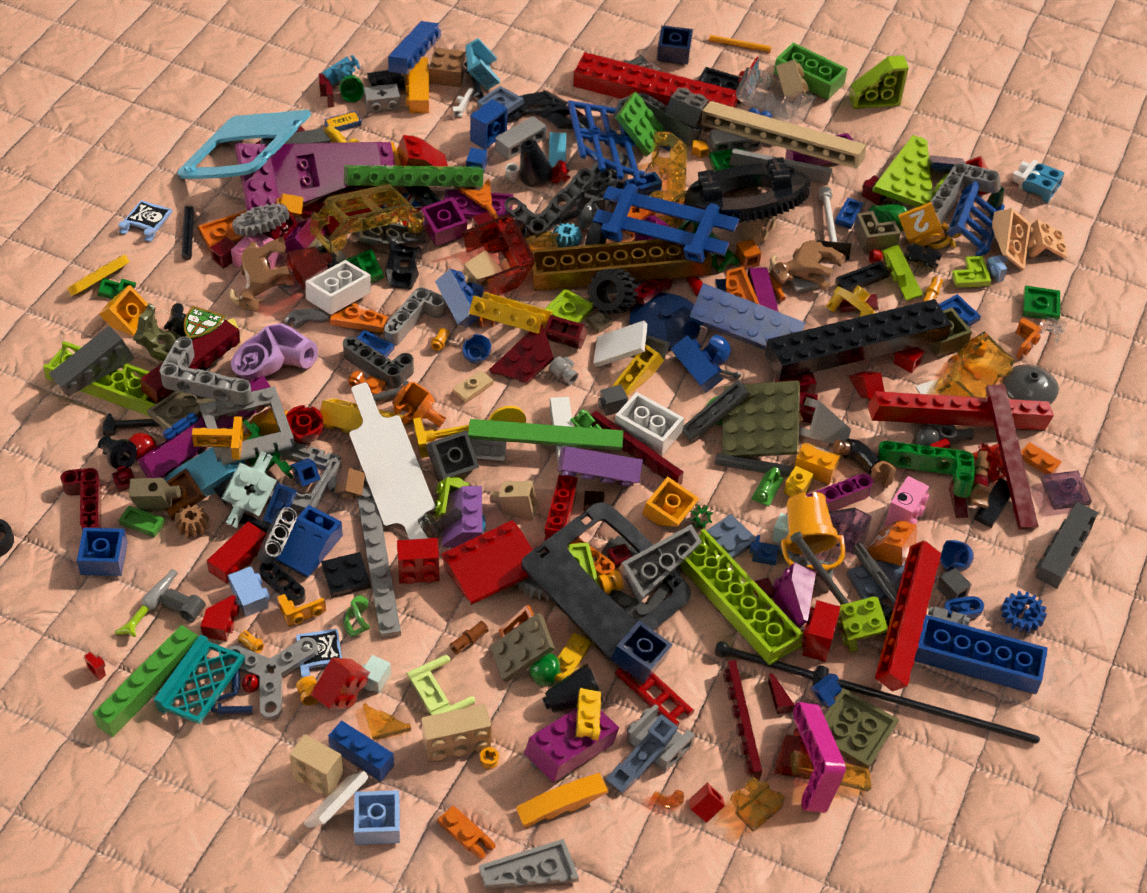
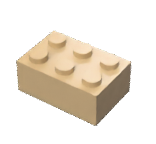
M485 704L421 717L422 740L428 761H441L447 757H459L474 751L481 752L484 748L491 747V723Z

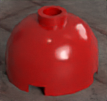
M299 405L292 408L286 414L295 442L308 444L320 437L323 431V416L318 409L313 406L309 408L305 407V405Z

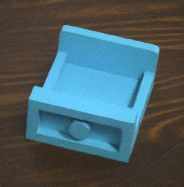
M479 38L465 45L468 72L487 91L498 85L500 78L490 69V64L496 61L497 57Z

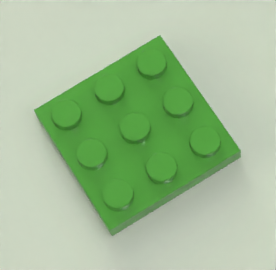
M636 92L630 95L615 117L645 157L652 153L665 132L663 125L658 122L653 112L648 109L643 99Z

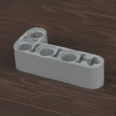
M424 287L415 289L384 327L385 340L397 346L424 314L433 318L443 317L445 315V300L443 296Z

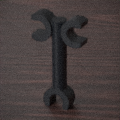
M471 75L474 87L473 97H478V100H480L485 95L481 91L479 82Z

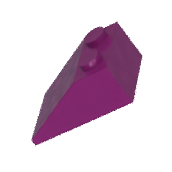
M794 562L789 568L784 570L780 578H776L773 584V589H775L773 598L775 604L800 629L808 621L816 571Z

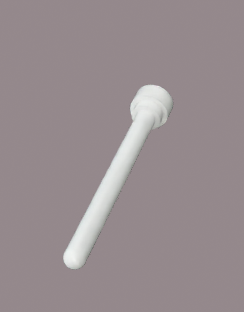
M824 186L818 190L819 199L824 203L829 239L831 242H837L830 204L833 196L832 189Z

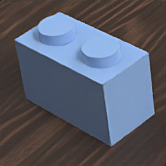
M252 567L228 575L230 587L245 617L268 609L267 600L270 599L269 593L266 588H262L261 577L259 573H254Z

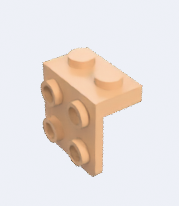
M1037 219L1030 225L1027 248L1028 256L1035 258L1044 249H1048L1062 258L1067 257V247L1064 243L1063 233L1059 229L1051 227L1048 223Z

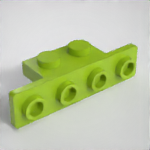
M899 245L882 250L888 269H891L892 279L894 282H897L906 302L922 297L923 293Z

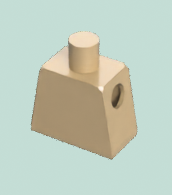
M483 251L464 264L466 283H476L483 286L484 290L504 284L503 269L487 251Z
M533 481L503 482L500 492L491 491L490 503H499L502 513L505 515L534 520L538 503Z

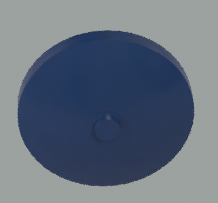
M659 293L645 304L636 303L630 313L629 325L645 321L647 323L646 335L670 342L668 351H671V348L687 335L691 340L697 339L701 331V325L690 321V314L694 304L684 297L675 294Z

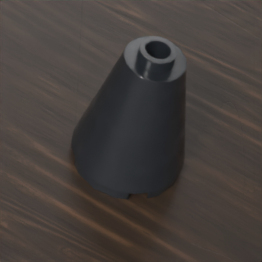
M530 139L521 144L519 176L522 183L531 187H536L535 184L540 183L544 185L550 181L553 176V169L538 143Z
M588 663L582 665L544 692L546 697L542 699L547 710L551 709L552 712L577 708L580 688L599 691Z

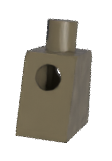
M163 478L130 479L129 498L140 510L146 512L170 508L172 506V498H178L181 495L179 486H169Z

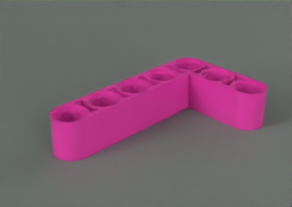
M796 702L793 708V718L815 768L802 795L801 806L804 811L826 813L844 777L845 762L820 706Z

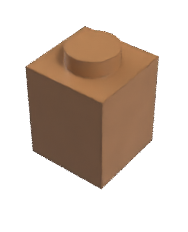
M351 468L338 470L335 493L342 495V498L347 500H353L354 497L362 496L365 473Z

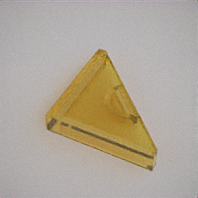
M367 703L363 704L372 740L411 731L409 723H403L382 710L378 711L368 706Z

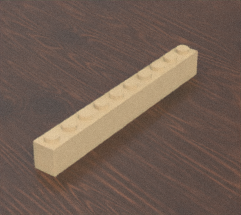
M712 101L702 111L701 125L855 169H858L865 159L866 144Z

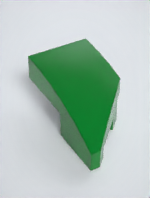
M103 278L97 296L113 299L128 285L135 289L136 282L121 278L119 283Z

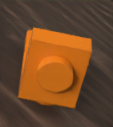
M1024 317L1019 321L1016 334L1026 339L1019 348L1016 357L1019 360L1023 355H1028L1033 344L1037 345L1041 339L1040 332L1042 328Z

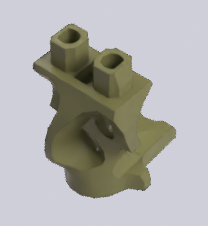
M148 303L144 313L139 316L137 331L133 340L137 344L144 346L151 357L164 361L175 341L183 336H180L173 330L170 332L160 330L156 324L157 319H155L156 307ZM158 340H164L165 344L158 343Z

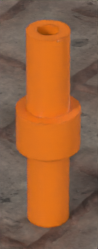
M768 272L773 292L776 293L780 302L785 301L786 297L782 291L781 284L772 276L771 272Z

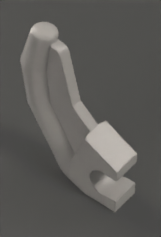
M313 308L293 310L284 319V324L288 326L290 322H294V328L297 329L310 320L328 321L330 316L322 310Z

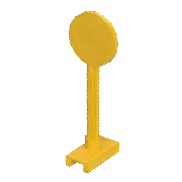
M504 406L495 410L489 417V420L526 423V416L519 407ZM421 417L413 419L421 458L429 457L426 448L428 442L464 431L468 433L469 430L468 424L437 431H425Z

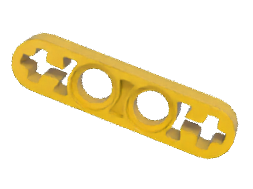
M123 254L67 287V290L73 296L125 266L130 261L126 254Z

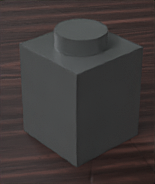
M622 385L600 390L598 405L600 409L604 410L606 416L618 413L628 402V397Z
M954 568L940 575L937 589L949 600L967 597L972 584Z

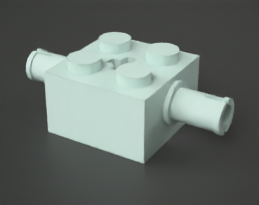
M263 451L260 452L254 467H249L243 463L238 464L221 497L222 500L233 504V509L225 523L231 525L235 518L232 524L235 528L238 527L244 512H249L255 516L260 515L277 481L265 473L273 456L267 454L263 461L266 455ZM251 484L254 491L247 495L244 487Z

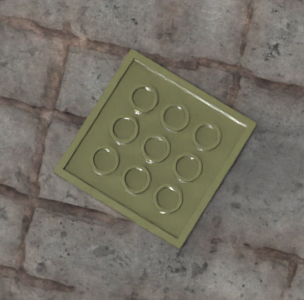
M799 381L744 384L751 395L723 418L722 454L743 458L799 454ZM724 386V391L730 386Z

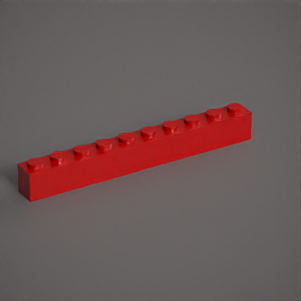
M875 391L868 404L872 421L994 427L988 398ZM1009 399L1015 429L1046 430L1054 417L1048 401Z

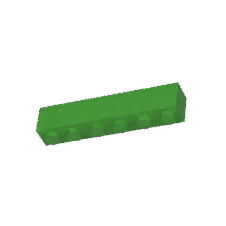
M181 625L93 712L97 727L111 737H114L164 686L197 640L198 635Z

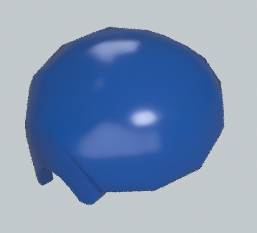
M474 334L464 342L462 353L464 358L471 363H482L489 357L492 345L490 340L484 335Z

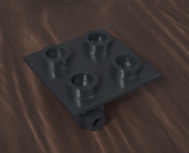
M389 70L367 73L371 87L397 84L398 91L406 90L404 76H401V73L389 72Z

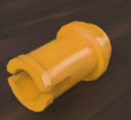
M440 328L436 337L431 340L433 350L440 351L445 347L444 343L450 335L447 329Z
M247 630L239 634L238 641L248 647L250 651L258 654L264 649L262 639L255 638Z

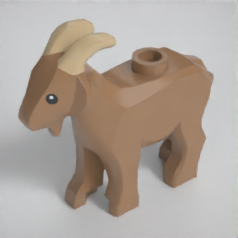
M283 237L270 241L262 247H258L255 242H250L251 244L244 249L241 256L243 265H240L242 275L246 276L247 283L238 298L236 297V292L230 289L229 297L234 304L243 309L258 312L259 304L263 299H255V296L274 286L283 284L295 286L293 276L289 273L288 265L271 269L268 261L271 253L285 254L286 247Z
M810 240L804 242L799 249H795L793 260L789 262L777 263L775 260L778 256L773 255L770 258L769 271L781 284H785L788 280H793L794 278L791 276L793 275L816 283L821 289L826 291L830 282L826 281V278L819 274L830 277L833 275L834 269L823 266L820 263L831 261L841 267L846 257L843 253L836 251L832 247H824L821 242Z

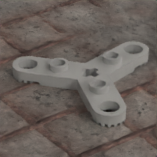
M310 637L300 639L272 658L237 645L227 648L245 655V660L239 667L241 672L255 675L260 679V712L268 720L277 719L283 710L282 677L300 667L312 657L314 658L318 652L316 641ZM307 644L313 646L308 652L302 651V648ZM230 658L225 660L227 665H232L236 661L230 660ZM271 668L275 673H268V669ZM269 705L277 706L276 710L272 713L265 711Z

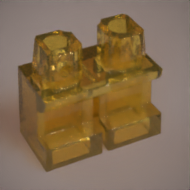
M752 777L745 784V789L749 794L746 796L740 790H736L731 795L730 801L736 807L735 814L754 832L783 807L785 797L780 792L775 793L769 787L766 780L761 783Z

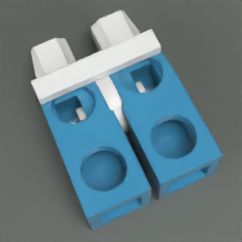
M1033 160L1031 164L1022 161L1019 170L1013 173L1011 181L1019 184V190L1023 191L1024 189L1028 193L1042 196V201L1049 203L1061 186L1065 172L1044 164H1038L1036 160Z

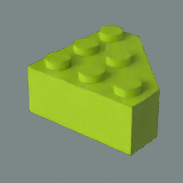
M904 55L886 57L851 84L849 99L853 109L901 105L909 70Z

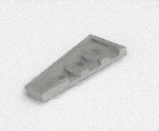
M564 839L479 865V872L485 889L579 882V876Z

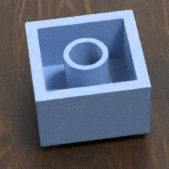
M399 790L354 793L355 845L400 843Z

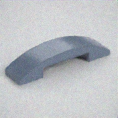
M661 714L648 729V734L622 764L619 763L606 778V781L623 794L655 762L675 735L678 727Z

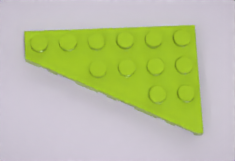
M912 135L872 188V191L915 207L931 202L933 191L927 140Z

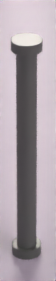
M801 532L794 533L790 537L791 541L797 544L840 605L849 603L805 543Z

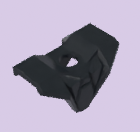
M396 241L390 243L389 257L385 267L389 286L403 289L413 288L419 275L417 262L419 259H423L420 246L414 248L401 244L397 245ZM403 261L409 262L407 267H402L399 264Z

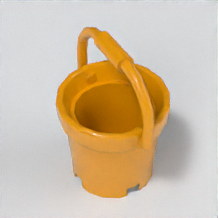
M806 492L796 494L787 500L788 503H786L789 534L785 537L786 539L781 540L785 561L790 566L794 563L790 559L787 549L792 553L804 555L797 544L790 539L794 533L800 531L803 535V540L813 554L828 551L839 542L840 556L838 560L830 565L821 564L826 572L835 569L842 563L845 557V544L843 536L838 535L837 530L832 525L825 495L818 492H812L813 497H806ZM806 565V567L815 570L812 565Z

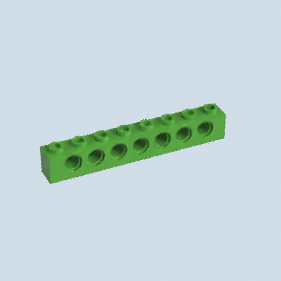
M344 165V183L346 185L483 187L484 169L480 167Z

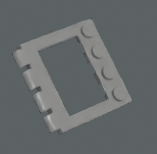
M275 386L253 391L252 401L247 405H237L219 400L199 405L207 429H218L215 420L219 416L236 415L239 411L246 410L249 412L256 410L259 406H271L280 432L242 441L240 461L255 458L256 452L260 455V452L263 451L267 455L275 453L274 448L276 447L278 451L292 448L294 437ZM213 447L217 462L221 461L222 465L237 462L232 460L231 447Z
M294 441L292 448L278 451L282 457L298 462L309 458L315 461L317 468L325 470L311 494L296 493L291 508L302 512L308 505L314 508L318 506L328 489L329 480L332 476H336L342 466L340 455L328 452L325 456L324 450L311 446L307 450L308 445ZM275 483V485H274V487H273V489H272V491H271V493H270V495H269L267 501H270V500H271V497H272L273 492H274V490H275V487H276V485H277L276 483ZM252 486L246 490V494L253 493Z

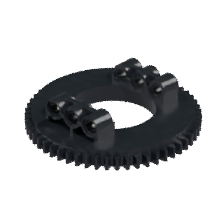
M784 157L768 159V164H750L716 172L713 169L698 172V180L685 191L686 193L682 196L683 205L706 210L708 205L714 203L719 206V214L739 218V223L744 221L748 223L751 220H764L765 217L771 218V216L789 212V209H795L799 204H803L806 198H809L811 187L810 181L805 174L799 173L798 170L795 171L794 168L787 166ZM763 186L772 188L763 194L747 198L722 197V194L742 187Z

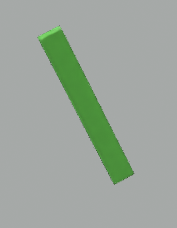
M470 419L468 436L470 439L622 451L623 430Z

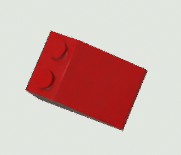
M402 136L397 148L401 166H448L445 154L420 137Z

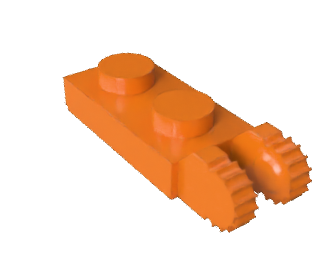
M454 805L437 819V823L466 850L471 851L481 860L486 857V854L477 845L479 842L489 850H493L496 847L492 839Z

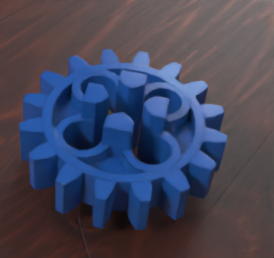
M1018 591L1017 595L1011 593L1009 598H1005L1001 607L1003 611L1001 616L1006 618V624H1012L1011 629L1018 627L1019 632L1026 629L1027 633H1030L1031 628L1037 631L1039 626L1042 627L1047 616L1045 613L1046 607L1041 606L1042 600H1035L1036 595L1030 597L1029 592L1022 595ZM1030 605L1029 608L1025 610L1022 619H1018L1019 615L1023 613L1025 606Z

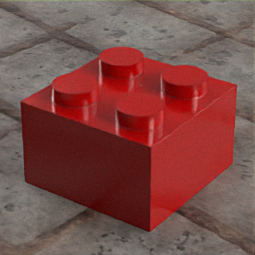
M438 538L397 540L399 584L440 581Z
M817 600L815 608L810 607L801 647H804L802 656L824 662L827 661L841 606Z
M331 658L310 695L329 709H349L355 704L356 696L360 689L367 684V677L370 672L353 659Z

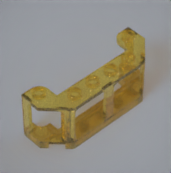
M654 131L651 167H654V164L659 166V174H667L666 191H654L650 196L684 204L688 145L670 132ZM659 145L670 146V159L658 156ZM649 211L648 216H655V212ZM668 215L656 216L657 219L664 221L669 227L682 223L680 218Z
M390 184L327 197L323 202L325 204L318 213L314 212L310 218V232L330 253L342 250L347 243V234L406 220L407 229L411 233H418L423 231L424 216ZM388 203V204H387V207H388V208H385V209H381V208L378 206V205H382V204ZM364 208L372 210V212L354 216H347L345 214L346 212ZM330 216H333L340 225L330 235L328 241L321 234V229L324 225L329 224Z

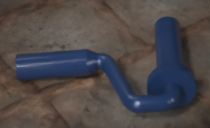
M240 669L237 670L231 679V689L233 692L219 696L216 702L238 694L240 690ZM218 703V708H215L214 704L210 709L211 712L218 713V718H221V715L252 714V706H221V703Z

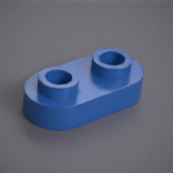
M975 596L947 600L943 609L948 610V618H951L952 611L965 614L968 618H975L982 614L984 603Z

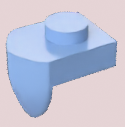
M1002 255L987 259L988 271L997 282L1004 281L1007 267L1004 263L1008 259Z

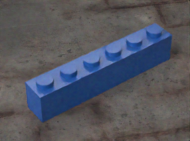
M420 21L388 56L389 72L408 74L435 42L440 39L441 29H439V23Z

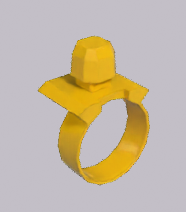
M943 223L941 226L947 238L938 244H928L933 249L943 248L949 242L951 247L955 248L956 245L953 238H958L962 235L957 233L950 237L946 233L948 226L946 223Z

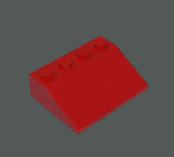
M511 520L461 545L451 548L441 555L446 572L469 603L473 605L530 577L522 569L521 561L533 549L521 529Z

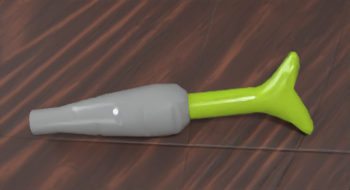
M171 569L163 579L148 591L142 598L141 608L127 624L114 631L116 635L130 634L132 637H136V626L148 611H153L160 604L163 593L169 588L173 579L178 574L176 570Z

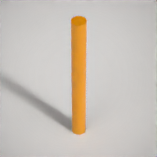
M715 35L709 36V41L770 53L772 46Z

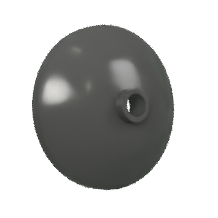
M1022 364L1012 367L1007 371L1003 379V385L1005 384L1007 395L1010 399L1048 401L1052 404L1059 392V386L1055 377L1046 369L1036 365Z

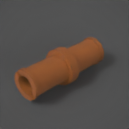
M483 621L478 622L470 630L462 632V636L454 642H451L449 644L450 649L454 654L458 655L469 645H474L479 637L489 631L488 626Z

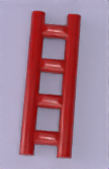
M621 668L615 671V675L651 708L655 704L659 706L658 714H662L676 726L680 723L676 718L683 712L688 716L694 713L695 710L656 674L653 673L645 684L639 685L627 671L624 672ZM653 685L663 692L655 699L646 692ZM668 699L677 705L670 713L661 706Z

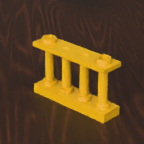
M483 292L482 298L473 296L469 314L534 333H539L541 323L545 329L549 316L553 313L550 310Z

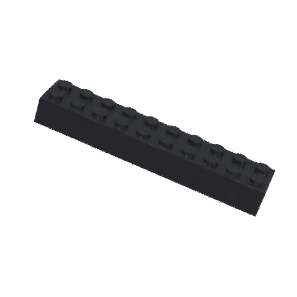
M936 299L767 339L765 356L778 380L781 381L947 340L952 324Z

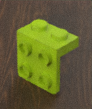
M874 596L839 605L841 608L837 625L838 628H843L844 633L841 634L844 646L848 645L850 652L858 651L856 640L887 632L888 627L877 597Z

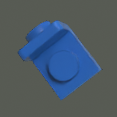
M757 535L756 541H751L749 553H753L752 562L775 566L779 545L760 542V535Z

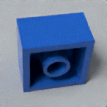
M492 99L476 112H473L470 115V141L484 150L494 144L495 137L507 131L508 108Z
M83 528L77 556L80 575L122 576L128 544L124 529Z

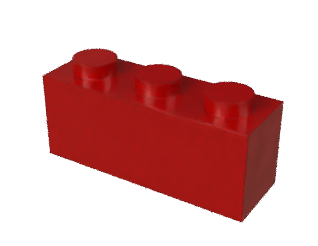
M247 522L207 559L209 573L228 584V575L249 566L258 555L266 533L250 522Z

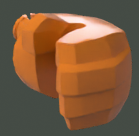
M410 382L403 386L392 402L395 414H399L401 411L408 412L402 419V422L406 425L414 423L413 419L421 417V420L428 419L440 428L446 420V417L433 409L435 399L430 392L415 382Z

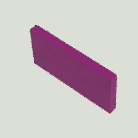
M445 189L444 200L453 197L466 220H472L473 216L488 212L459 190ZM491 193L492 207L502 222L511 223V217L505 208V201L513 197L514 194Z

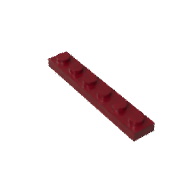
M595 410L591 414L595 420L591 425L592 427L598 424L602 429L623 430ZM623 430L622 451L634 458L642 459V463L662 478L666 479L668 476L679 485L682 484L684 471Z
M731 660L727 662V667L723 670L724 681L729 684L727 689L728 698L733 701L732 715L733 718H737L736 732L737 736H741L742 740L740 748L741 754L746 757V774H750L751 782H758L761 779L762 766L736 660Z

